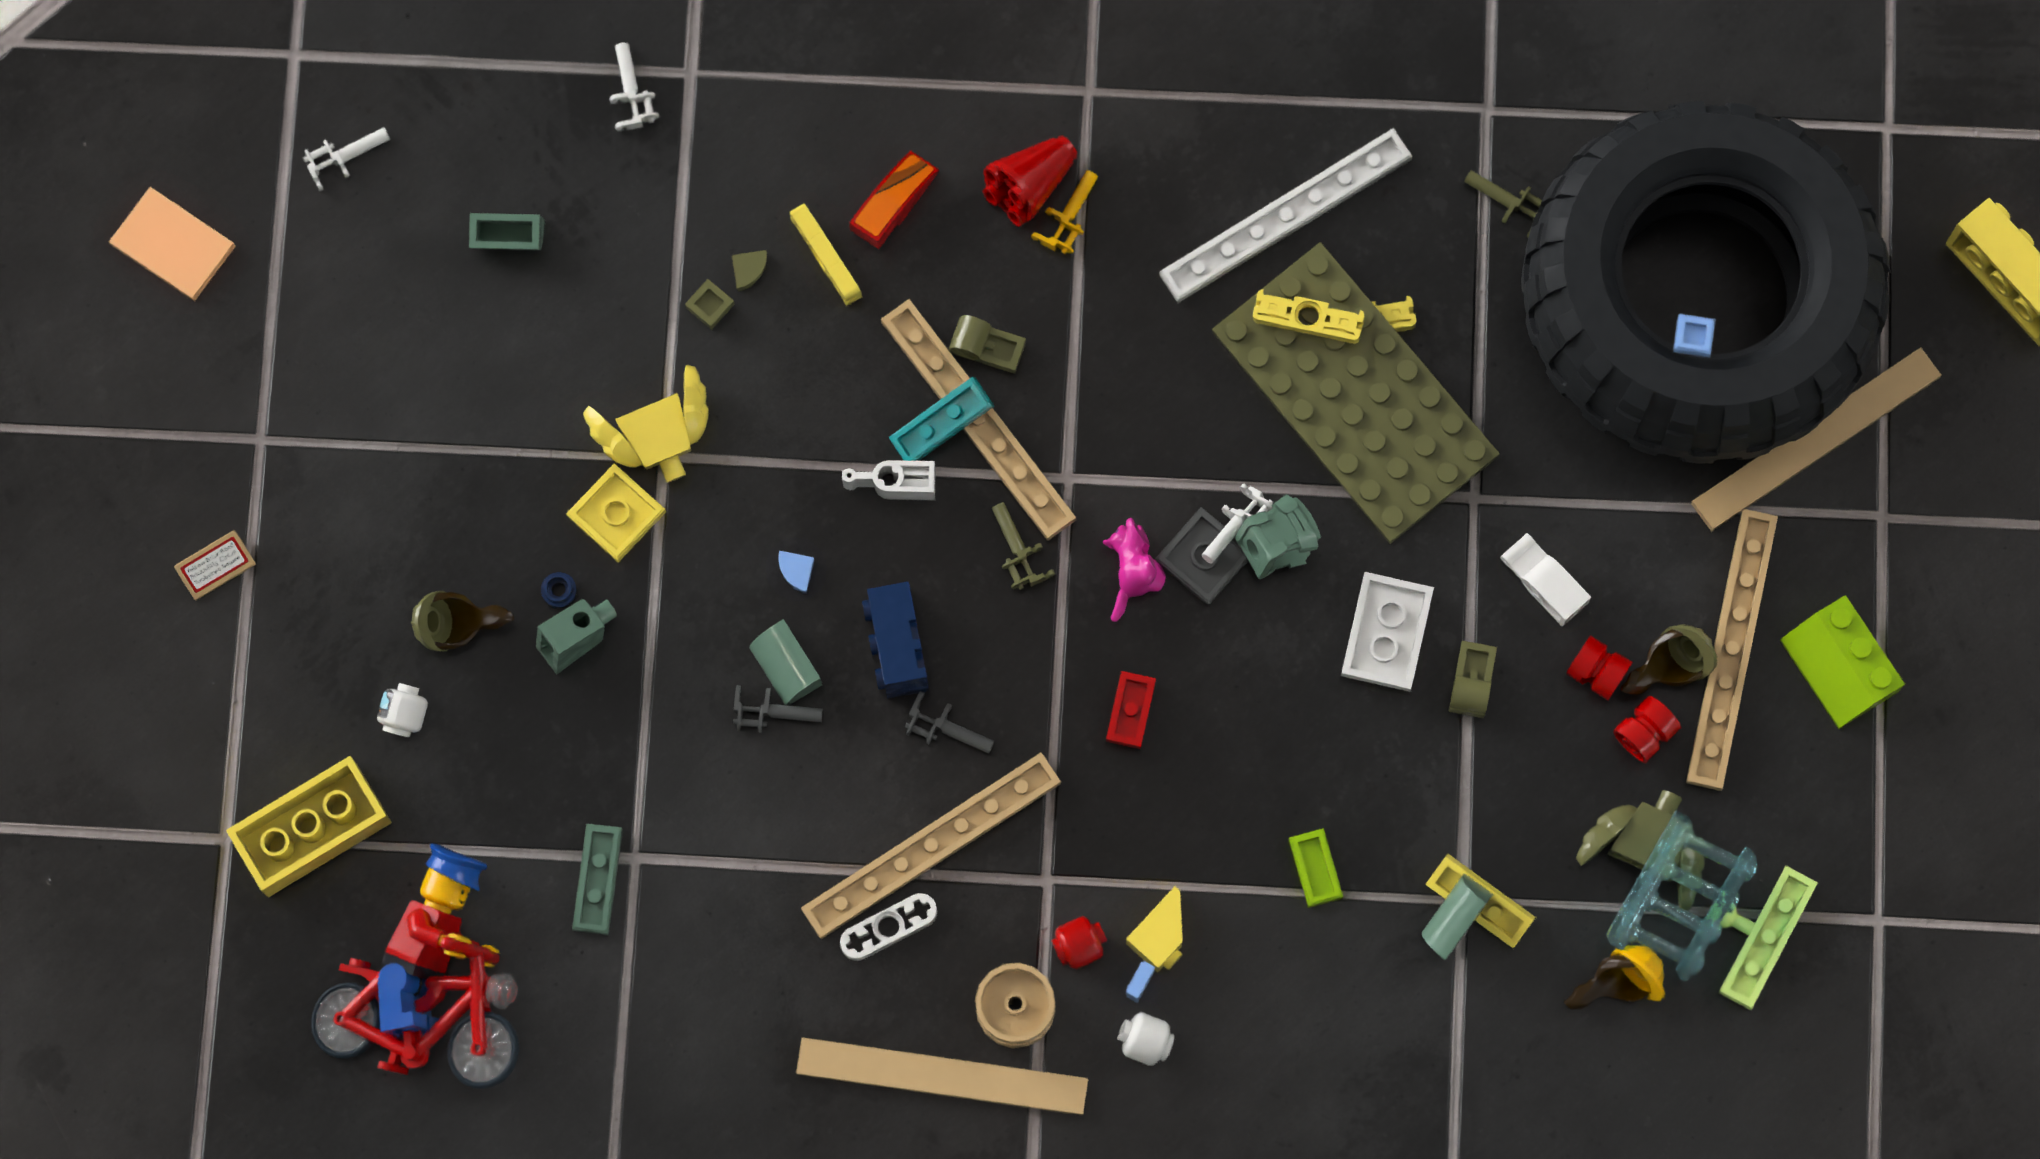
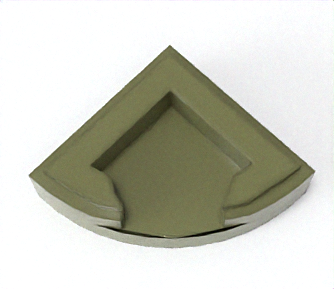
M766 250L732 255L738 292L750 288L760 278L767 266Z

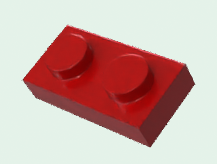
M1121 671L1106 742L1141 749L1156 678Z

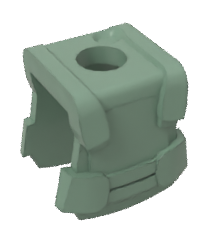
M1286 494L1272 504L1273 508L1268 512L1263 511L1244 520L1234 537L1253 567L1258 579L1265 578L1279 568L1286 566L1294 568L1307 564L1306 559L1310 556V551L1318 549L1317 541L1321 538L1319 529L1308 509L1297 497L1292 498Z

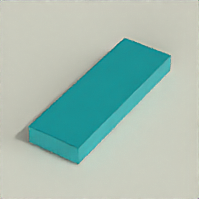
M971 377L889 436V439L904 461H919L993 408L994 404L976 377Z

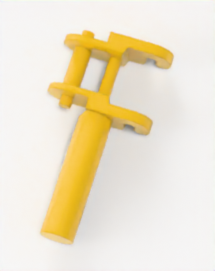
M1089 170L1085 171L1062 213L1047 207L1045 213L1049 216L1054 215V218L1060 222L1054 237L1047 238L1037 232H1033L1031 238L1035 241L1040 240L1042 245L1053 251L1059 248L1063 254H1066V252L1073 254L1074 250L1071 248V245L1077 235H1083L1084 231L1080 228V224L1074 225L1071 221L1075 219L1098 176ZM1064 228L1071 231L1065 243L1058 240Z

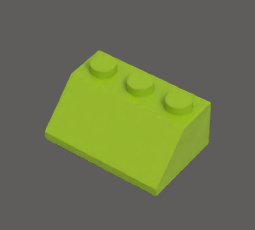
M1846 595L1818 611L1780 639L1784 648L1838 729L1894 696L1905 685Z

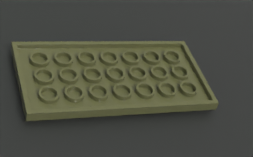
M1321 242L1262 288L1264 289V295H1273L1291 299L1292 301H1294L1295 296L1329 303L1330 309H1339L1358 315L1360 310L1364 312V323L1358 343L1352 344L1255 323L1253 320V310L1256 306L1257 293L1212 329L1213 334L1389 544H1392L1500 456V453ZM1304 308L1300 311L1298 318L1304 325H1313L1317 322L1319 314L1313 308Z

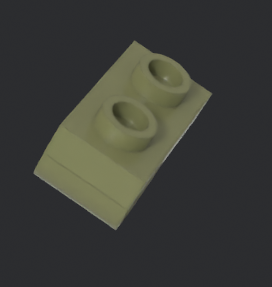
M962 315L961 318L959 317L948 350L953 355L1015 374L1026 344V338L992 328L989 323L982 319Z
M1468 641L1461 642L1449 712L1479 718L1485 717L1497 647Z

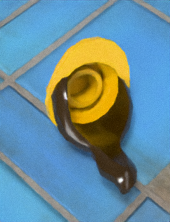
M1628 945L1615 949L1610 957L1604 958L1599 963L1595 977L1591 978L1589 982L1577 986L1564 1003L1570 1009H1583L1601 996L1631 1003L1644 999L1661 1001L1665 996L1662 986L1664 979L1662 960L1657 956V953L1646 946Z

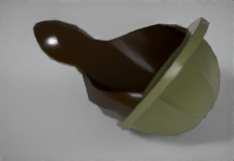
M435 591L424 596L418 605L413 608L411 625L414 636L426 648L433 651H447L468 644L481 629H499L503 625L512 622L514 615L498 605H490L484 608L477 607L462 594Z
M1686 624L1668 627L1651 644L1647 662L1630 672L1626 682L1620 687L1621 691L1627 694H1641L1656 682L1671 686H1684L1705 678L1717 666V655L1712 645V639L1708 637L1702 628Z

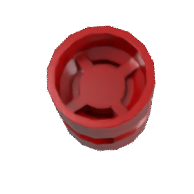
M1590 635L1566 674L1581 684L1591 683V690L1608 701L1633 662L1617 651L1612 654L1608 653L1607 645Z
M1649 695L1634 709L1635 718L1624 719L1613 730V734L1619 743L1642 763H1647L1660 749L1659 741L1668 742L1681 729V725L1674 714L1658 699Z

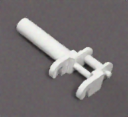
M619 43L615 45L624 93L612 95L610 102L612 104L617 103V100H621L623 103L630 102L633 111L631 120L621 121L615 125L617 131H622L623 127H626L628 130L643 127L642 122L649 121V123H653L655 119L659 118V114L653 112L651 99L655 97L653 92L645 90L643 93L637 94L638 87L629 44ZM644 101L646 114L639 115L636 103Z
M383 127L335 152L331 150L335 148L333 143L328 145L327 141L324 140L325 146L311 153L307 149L304 150L307 156L303 157L305 162L310 161L311 164L307 165L319 191H322L324 189L317 177L319 170L334 163L335 165H340L345 177L348 178L350 175L344 162L390 140ZM329 152L331 159L316 166L313 160Z
M1243 483L1240 486L1241 492L1253 500L1245 510H1236L1233 507L1229 510L1230 508L1227 505L1223 506L1222 512L1231 520L1202 553L1204 560L1211 564L1216 560L1235 537L1244 520L1252 516L1249 512L1255 505L1261 507L1257 513L1268 512L1273 508L1271 506L1273 502L1264 499L1261 491L1252 486L1248 488Z

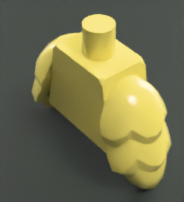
M686 365L684 372L683 412L679 396L676 393L616 418V423L621 432L590 406L585 409L583 415L590 427V436L602 446L603 452L609 458L627 467L636 468L643 465L646 470L660 465L665 480L669 483L686 475L679 456L690 452V445L698 442L707 426L709 408L706 405V387L700 381L696 367Z

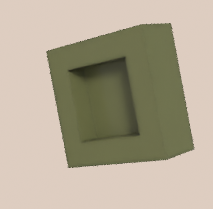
M709 279L685 303L686 309L711 330L735 305L734 300Z

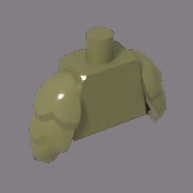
M1662 790L1655 807L1642 802L1638 808L1632 805H1622L1602 814L1597 819L1596 825L1583 836V844L1576 856L1580 866L1589 862L1616 839L1608 855L1667 882H1671L1677 872L1680 911L1690 910L1696 894L1701 890V872L1704 869L1702 847L1694 833L1687 830L1688 822L1675 816L1682 798L1674 793Z

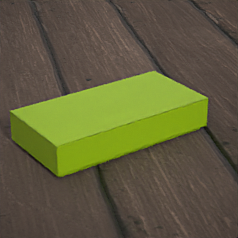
M1324 828L1289 837L1290 847L1308 908L1343 899Z

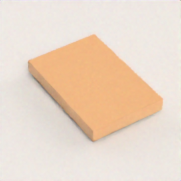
M149 187L109 241L111 246L194 302L236 247L232 241L151 187Z

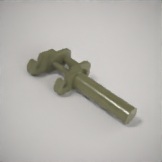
M1472 170L1464 181L1509 208L1501 221L1505 224L1509 216L1514 211L1518 212L1519 210L1533 217L1534 221L1537 213L1529 210L1522 204L1525 200H1528L1540 207L1542 202L1541 199L1530 193L1531 187H1528L1526 191L1521 190L1519 194L1522 197L1519 199Z
M1002 502L992 507V511L1010 549L1017 557L1013 560L1010 558L1006 559V563L1002 565V569H1008L1014 580L1011 588H1019L1021 590L1024 588L1023 585L1027 583L1032 587L1055 575L1053 569L1049 570L1047 574L1041 573L1036 575L1032 572L1027 562V556L1040 551L1043 548L1042 544L1038 543L1033 548H1026L1005 503ZM1020 563L1023 564L1028 574L1027 577L1022 579L1015 567Z

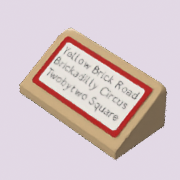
M233 530L176 564L174 568L196 601L255 566L256 563L240 536Z

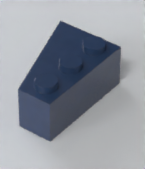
M909 581L867 589L869 600L862 601L865 621L873 620L875 634H870L868 637L872 656L879 655L881 668L875 669L878 690L885 689L887 699L916 694L920 691H929Z

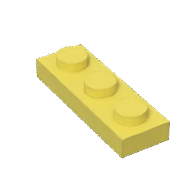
M1447 854L1425 885L1446 899L1465 873L1493 894L1475 921L1514 948L1536 917L1454 857Z

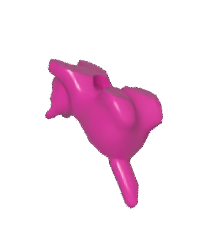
M1132 518L1126 520V526H1119L1110 538L1103 540L1104 545H1107L1109 549H1114L1119 554L1120 560L1118 573L1120 590L1111 615L1113 622L1118 621L1124 614L1130 597L1141 596L1150 591L1158 592L1162 589L1166 579L1161 565L1148 555L1150 544L1141 525L1137 526Z

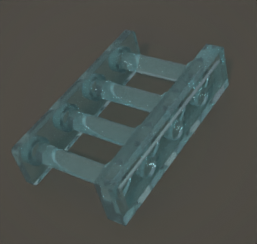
M1675 810L1606 935L1609 943L1621 950H1624L1628 942L1633 943L1636 941L1678 962L1679 964L1676 968L1678 976L1687 982L1691 974L1696 975L1700 971L1705 959L1703 953L1708 944H1714L1722 930L1720 923L1726 912L1731 913L1735 909L1740 898L1738 891L1743 882H1748L1753 877L1757 869V862H1755L1757 857L1753 850L1746 846L1740 856L1737 857L1694 835V830L1691 829L1693 824L1689 817ZM1687 847L1731 869L1722 888L1676 866L1674 859L1680 848L1684 850ZM1671 879L1713 900L1714 902L1704 920L1658 897L1659 893L1656 891L1662 880L1667 881ZM1654 910L1695 931L1696 934L1687 950L1642 929L1639 921L1644 912Z

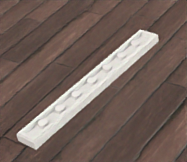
M1393 128L1159 271V275L1179 303L1412 160V155Z

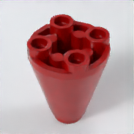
M1059 136L1058 138H1051L991 162L985 167L983 172L987 186L983 189V194L991 205L996 206L998 204L1007 214L1010 221L1015 226L1020 227L1036 216L1072 167L1073 160L1077 158V151L1066 137Z

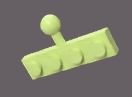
M1785 866L1756 923L1738 914L1735 905L1728 900H1718L1710 906L1708 914L1714 926L1718 928H1728L1731 926L1748 935L1719 994L1749 1010L1752 1009L1818 882Z

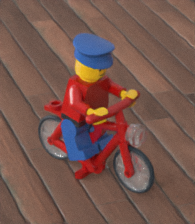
M431 843L429 846L432 854L426 862L429 868L420 888V894L425 898V902L421 903L412 900L409 903L385 951L386 954L382 963L387 965L378 972L370 970L371 963L350 958L349 965L340 963L339 971L363 976L370 983L364 987L357 983L346 982L329 988L321 995L313 1010L311 1021L312 1033L319 1047L328 1055L336 1058L347 1059L356 1057L375 1043L391 1051L388 1063L379 1061L377 1068L408 1075L409 1068L418 1069L427 1063L430 1055L429 1050L470 1009V1016L460 1022L451 1035L448 1045L449 1064L458 1080L465 1085L478 1089L490 1088L503 1082L510 1075L516 1065L519 1054V1042L515 1029L504 1017L491 1012L490 1003H493L496 1008L505 1009L510 1003L514 1002L518 986L514 982L513 975L510 973L494 974L492 977L487 976L485 967L492 968L499 962V950L491 945L480 946L478 942L463 937L459 931L462 919L451 914L452 910H460L464 907L471 888L480 891L479 876L488 866L484 862L457 853L436 843ZM451 956L461 959L470 958L471 974L469 976H443ZM448 990H467L440 1019L432 1017L431 1010L444 1000Z

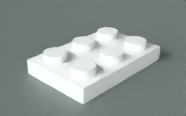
M1364 572L1341 676L1410 692L1434 587Z

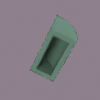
M470 213L469 248L541 250L545 219L538 214Z
M784 619L768 628L751 643L749 647L784 705H791L822 686L821 678Z
M1464 873L1422 931V936L1426 943L1446 960L1493 894Z

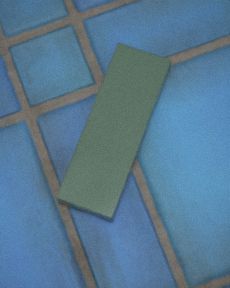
M586 824L572 925L573 931L609 935L623 833L621 827Z

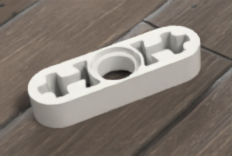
M915 894L848 928L843 932L840 939L843 954L851 960L860 961L930 926L937 916V907L934 900L926 894ZM920 902L922 906L929 905L931 907L926 911V919L922 920L919 915L909 919L908 921L912 927L905 929L904 920L897 912L904 909L907 916L915 911L914 904ZM891 917L899 923V930L892 937H885L878 930L879 923L884 918ZM872 925L873 933L880 943L874 946L871 938L862 944L863 951L857 953L855 948L848 950L847 946L851 943L850 937L855 934L859 939L869 935V932L865 928Z

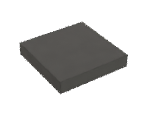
M1200 507L1155 560L1164 570L1209 607L1246 565L1248 559L1235 538H1233L1212 564L1204 560L1202 553L1225 526Z

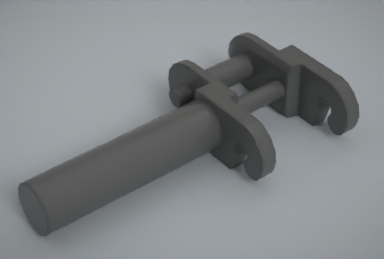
M736 685L733 710L735 714H738V717L733 719V724H737V731H740L741 726L758 727L759 733H762L763 727H767V722H764V716L822 723V708L770 704L771 688H766L765 702L760 707L743 706L740 703L742 685ZM743 711L760 712L759 720L743 719Z
M919 692L909 713V717L912 720L910 724L907 722L905 724V728H907L906 735L909 736L911 732L927 738L926 744H930L931 740L936 741L937 736L934 734L936 730H939L947 736L988 754L990 753L995 742L994 740L947 720L948 712L952 708L951 704L947 703L940 718L933 719L921 714L918 709L925 693ZM918 718L933 724L931 730L928 731L915 725Z

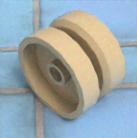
M1022 963L1003 964L990 971L979 985L975 998L978 1021L984 1033L997 1044L1009 1048L1028 1047L1041 1040L1051 1028L1055 1016L1054 991L1047 978L1036 968ZM1013 999H1020L1022 1007L1019 1010L1014 1011L1009 1008L1008 1005H1012Z

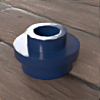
M562 572L548 575L541 585V594L544 601L555 608H562L572 603L577 593L574 580L568 574ZM558 585L566 588L562 596H555L553 594V589Z

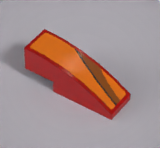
M910 151L887 174L849 222L850 231L877 249H880L896 225H901L936 177L939 169Z

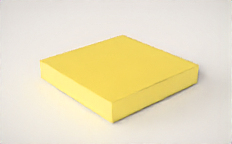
M614 463L566 515L613 559L619 562L666 513V509Z

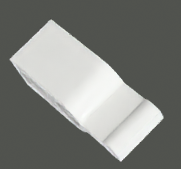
M887 460L877 464L873 472H855L853 469L848 468L842 471V482L844 488L848 490H854L856 487H874L877 494L885 499L935 500V461ZM886 474H893V478L897 482L891 486H885L884 480L881 478Z
M1528 533L1500 557L1522 580L1523 585L1562 627L1588 605L1591 596L1553 557L1547 555Z

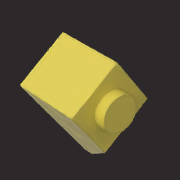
M1175 886L1126 938V944L1145 962L1155 966L1157 973L1163 967L1169 970L1183 955L1179 951L1183 942L1180 890Z

